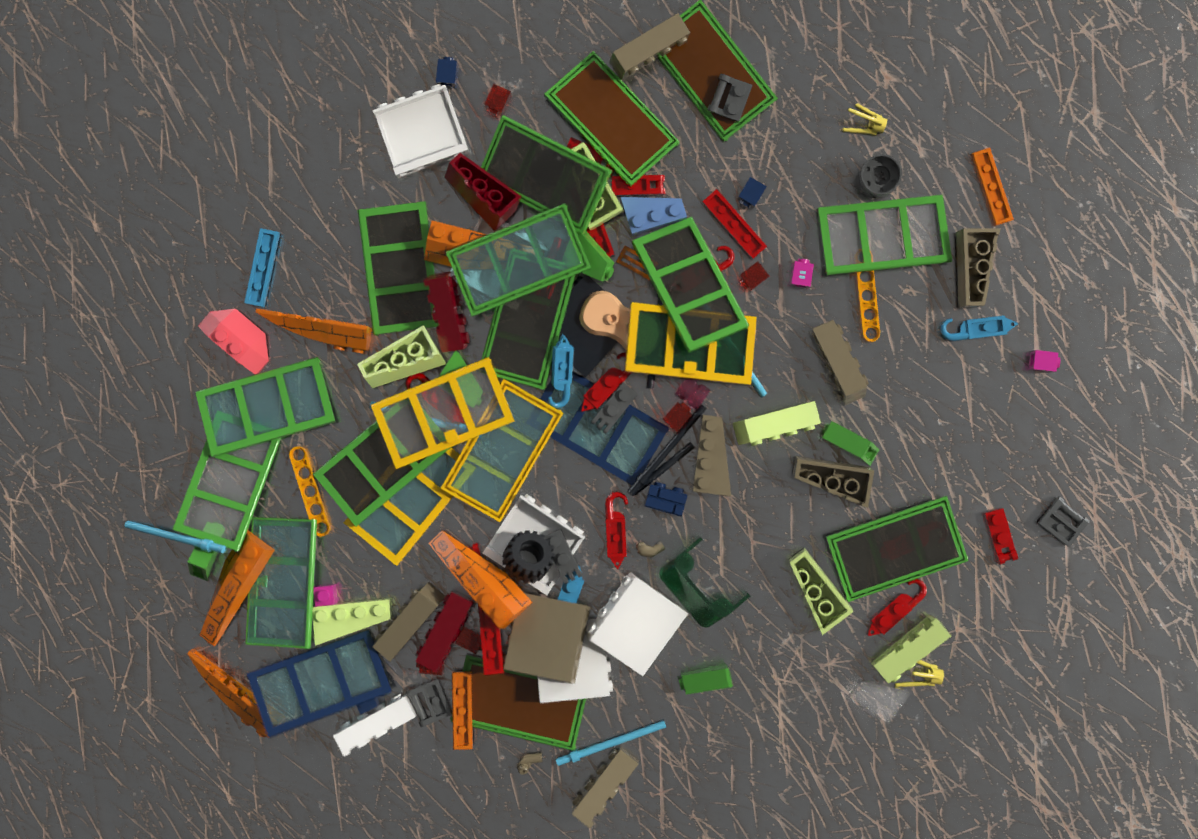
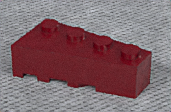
M459 153L448 164L444 178L494 232L517 210L522 196L462 153Z
M454 271L431 274L423 282L424 286H429L428 301L434 305L432 317L434 322L439 325L436 327L441 351L443 353L463 350L468 346L470 340L469 334L465 332L464 328L466 318L465 314L461 312L462 297L460 294L458 295L457 287H459Z
M458 591L451 592V594L445 596L442 603L444 607L442 611L437 612L433 620L436 622L433 629L429 628L424 637L426 639L424 646H420L415 654L417 656L415 662L434 672L440 671L452 649L450 647L451 643L454 644L460 635V626L463 627L470 617L468 612L470 607L475 608L477 604L475 600Z

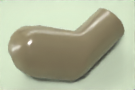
M661 541L652 547L645 545L644 542H639L636 545L638 554L649 558L665 550Z
M542 753L523 755L517 764L518 772L522 775L527 774L532 763L542 762Z

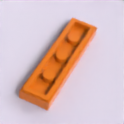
M986 148L970 154L994 226L1013 221L1012 212L991 149Z
M472 671L452 672L453 750L473 749Z

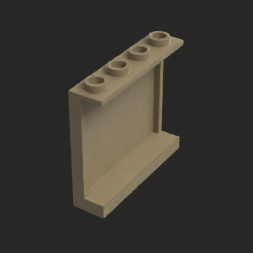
M526 594L533 603L511 622V627L513 628L511 635L509 634L507 638L508 651L503 657L504 669L575 684L591 607Z

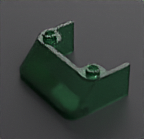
M698 535L660 568L659 576L697 623L707 628L727 617L751 596L745 591L732 603L726 598H718L712 604L687 575L694 567V559L688 552L703 540Z

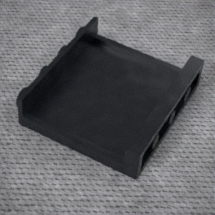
M580 275L573 283L575 287L571 290L559 339L563 334L569 344L574 347L573 367L586 378L618 342L607 336L591 334L581 325L579 319L580 311L585 300L593 292L605 290L588 275L584 277ZM554 307L547 311L549 315L545 320L541 318L535 324L536 329L534 331L547 343H549L557 308Z

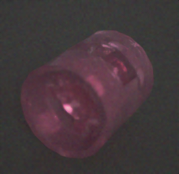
M686 378L674 395L681 400L687 399L688 404L697 410L710 392V389L703 384L697 385L696 379Z

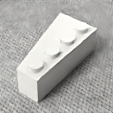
M400 693L390 699L392 702L386 705L384 702L379 704L378 707L374 708L373 712L369 714L365 712L358 715L356 721L352 723L347 721L339 726L340 729L333 737L343 756L350 754V751L355 747L361 748L371 741L370 739L379 738L387 733L389 729L393 730L415 718L417 713L407 694L402 696Z

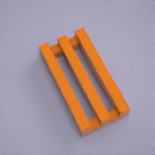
M624 246L616 263L650 280L647 274L621 261L624 258L645 270L642 263L625 255L627 251L638 257L636 251ZM651 260L656 269L658 263Z

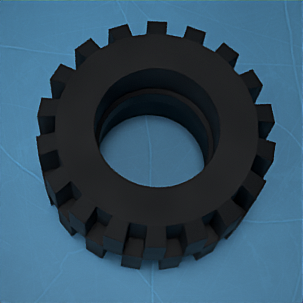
M525 530L524 534L521 531L514 535L502 555L504 558L502 563L506 565L505 571H509V576L511 578L514 576L516 578L515 581L520 582L522 580L523 584H528L529 581L531 584L537 580L540 581L554 562L555 553H552L554 548L549 545L550 540H545V536L543 534L538 535L537 531L530 533V530ZM520 551L532 553L537 563L532 564L523 560Z

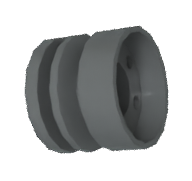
M886 154L872 156L860 170L859 184L862 190L875 198L888 196L900 184L902 178L901 166L892 156ZM881 173L884 180L881 179L878 182L876 181L877 177L874 175Z

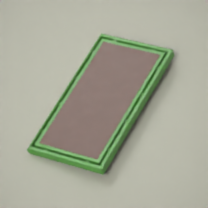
M699 0L680 15L690 31L687 38L688 41L679 47L676 45L671 48V52L665 56H659L658 59L724 142L778 100V98L702 0ZM720 73L752 85L739 122L707 111L720 81L718 80ZM726 84L718 106L720 109H724L732 87L731 84Z
M594 51L544 93V97L630 187L680 143Z
M466 654L462 671H472V727L574 751L586 698L540 703L537 676L504 669V674L485 676L483 658Z

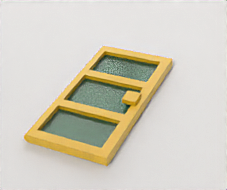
M631 302L625 372L751 385L756 317L744 315L749 324L747 329L688 353L664 306ZM692 309L680 314L693 341L737 323L736 316L729 313Z

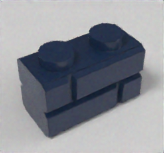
M655 482L654 485L650 484L644 507L682 517L688 494L684 493V489L673 487V490L666 489V484Z

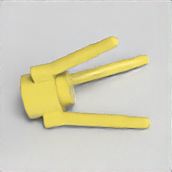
M858 103L855 106L869 115L848 108V112L869 120L868 127L871 130L843 128V132L866 133L875 136L877 132L881 134L884 132L887 119L882 118V115L876 114Z
M919 660L918 664L930 669H927L925 673L913 672L912 674L925 677L926 681L896 683L895 686L941 685L944 679V671L938 669L937 665Z

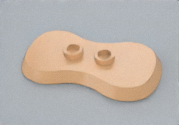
M593 292L585 300L581 308L579 318L581 325L591 334L607 336L616 340L627 350L630 309L625 307L610 292ZM639 312L635 350V356L638 357L650 355L657 348L662 338L663 327L657 317L647 312Z

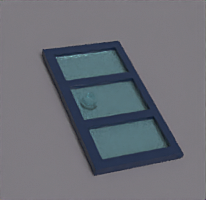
M572 371L570 398L565 406L556 408L562 410L563 415L550 438L633 485L636 481L635 478L640 472H644L665 434L669 432V427L629 405L605 435L603 430L607 426L604 424L599 430L597 426L601 421L598 419L594 425L591 421L612 395L597 410L592 409L581 412L584 401L583 395L594 383ZM550 381L540 399L549 404L548 397H552L553 402L558 403L562 399L563 390L555 389ZM535 406L526 423L543 433L553 416Z
M369 629L246 673L268 738L392 693L378 652L373 648L374 642Z

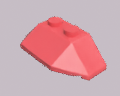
M237 309L210 311L198 325L208 338L255 375L269 362L266 334Z

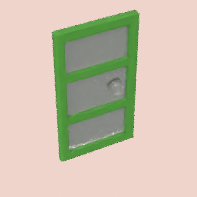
M943 195L828 206L817 209L826 275L952 262L953 258Z
M217 411L213 421V428L218 446L247 438L242 418ZM251 422L254 436L275 430ZM281 438L216 457L211 456L208 441L206 440L173 530L201 540L209 539L235 552H240Z

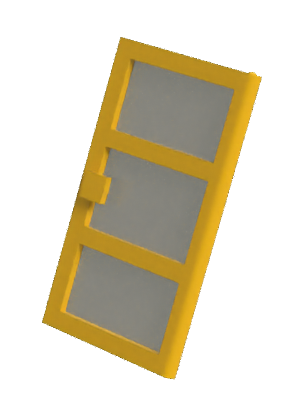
M489 357L371 404V409L396 469L515 422Z

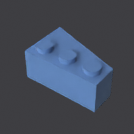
M620 198L631 237L687 219L681 198Z

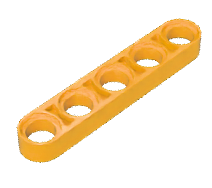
M862 249L855 253L854 264L861 263L858 260V255L862 252ZM874 270L866 271L870 274L868 282H863L860 279L861 272H855L862 337L867 342H874L880 337ZM868 290L872 293L870 301H865L862 298L863 291ZM871 309L874 312L872 320H867L864 317L865 310ZM873 328L876 331L874 339H869L866 336L867 329Z
M294 447L290 450L289 457L309 520H317V524L320 522L325 523L327 526L326 532L319 533L316 531V535L319 537L326 536L331 530V525L317 480L313 475L314 471L308 452L304 447ZM297 449L302 450L304 453V457L299 461L293 455ZM304 467L310 473L306 479L301 478L299 475V471ZM308 486H313L315 489V494L312 497H308L305 494V489ZM314 504H318L321 507V512L318 515H314L311 512V507Z

